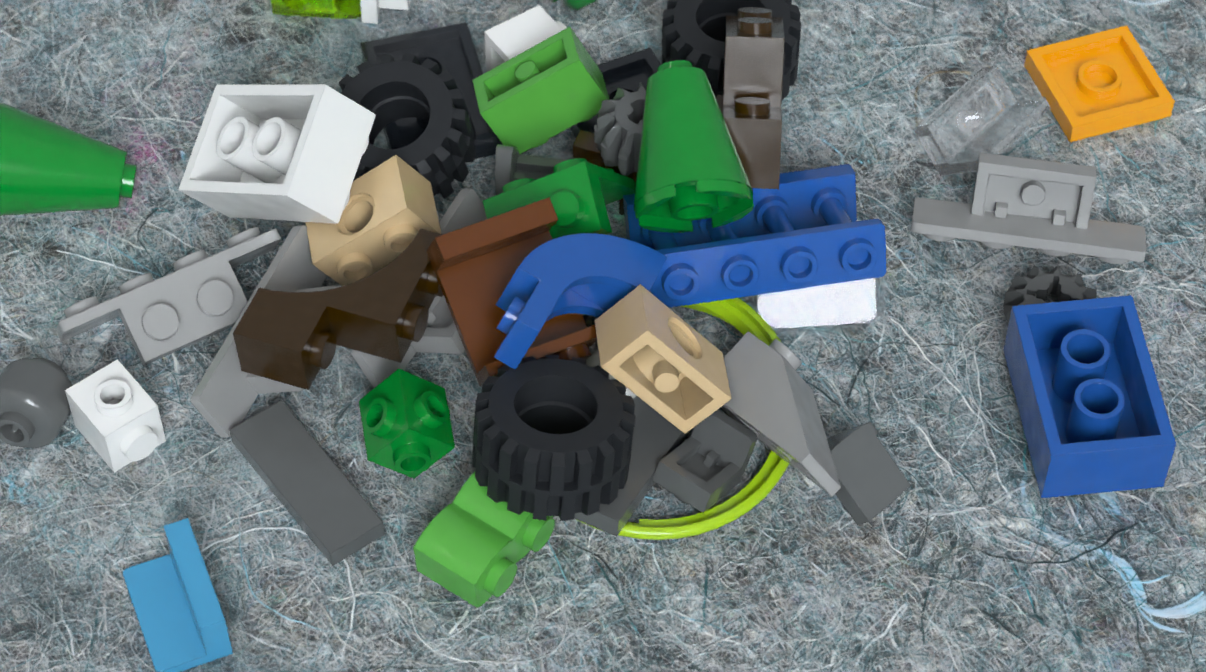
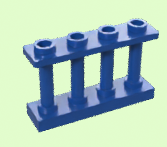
M850 164L780 173L779 189L752 188L754 206L753 210L746 216L727 225L715 228L712 227L711 218L693 220V232H656L642 228L639 225V219H636L634 211L635 194L623 195L626 239L643 244L668 257L649 291L668 308L879 278L886 274L885 226L880 219L857 221L856 177Z

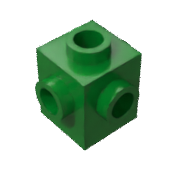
M397 369L359 400L368 461L408 477L416 478L455 448L445 388L404 370Z

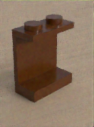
M549 197L437 236L426 250L480 387L489 376L497 377L498 369L506 365L494 358L506 337L505 333L496 329L506 311L497 307L496 303L525 257L543 243L552 240L549 231L558 221ZM577 313L562 314L551 318L544 323L523 358L533 356L538 360L546 359V355H560L559 359L571 360L573 357L584 360L591 356L589 347L597 341L595 325L587 327L583 315Z

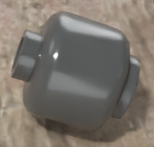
M21 358L9 363L0 374V439L3 442L15 447L39 448L49 445L59 435L71 414L65 390L73 386L67 373L61 366L45 358Z

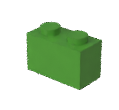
M571 27L562 30L472 80L481 116L502 144L516 146L519 154L543 145L551 137L579 122L593 118L599 112L602 101L610 100L601 70Z

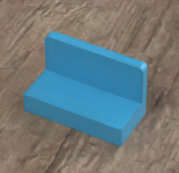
M188 518L163 526L170 554L128 567L123 571L124 581L155 672H181L233 654L226 621Z

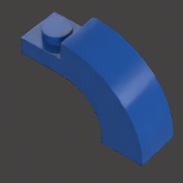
M571 234L543 243L525 257L496 303L497 307L506 311L496 328L505 333L506 337L494 358L516 369L545 322L556 316L571 313L585 314L598 318L640 284L650 291L668 257L638 242L606 234Z

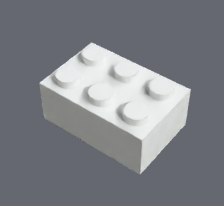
M326 84L216 85L178 190L231 218L338 224L342 212L348 204L350 189L361 157L367 149L369 134L376 114Z

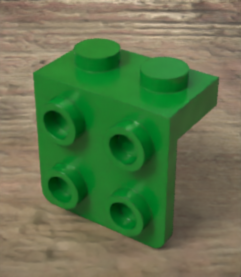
M575 158L556 164L553 167L554 173L537 180L534 178H523L505 184L502 187L503 193L483 200L486 218L489 219L549 197L558 221L549 231L552 239L579 233L609 234L612 233L606 205L623 199V195L635 194L636 187L634 179L618 174L613 169L594 165L584 158Z

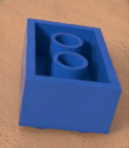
M1132 295L1012 306L1003 351L1041 498L1164 487L1176 447V441Z

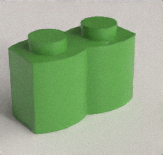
M474 472L462 486L454 501L434 517L415 543L413 549L417 571L476 608H479L492 595L500 597L506 592L517 572V565L515 563L527 555L530 550L537 552L547 543L554 530L555 520L553 516H547V521L533 519V513L523 511L518 515L507 510V502L496 503L487 496V487L479 486Z

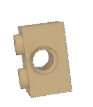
M397 155L353 181L348 204L343 210L338 224L305 222L312 265L342 286L366 278L391 263L409 246L420 229L442 234L431 182Z
M641 284L594 320L601 367L684 434L732 399L723 352Z

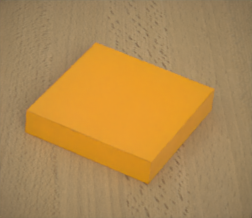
M1127 25L1030 49L1026 52L1024 66L1069 142L1167 118L1172 114L1174 99Z

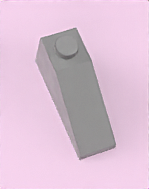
M748 331L724 357L732 399L720 407V409L726 415L756 433L758 441L833 497L841 486L813 390L796 372L802 362L779 340L774 339L768 346Z

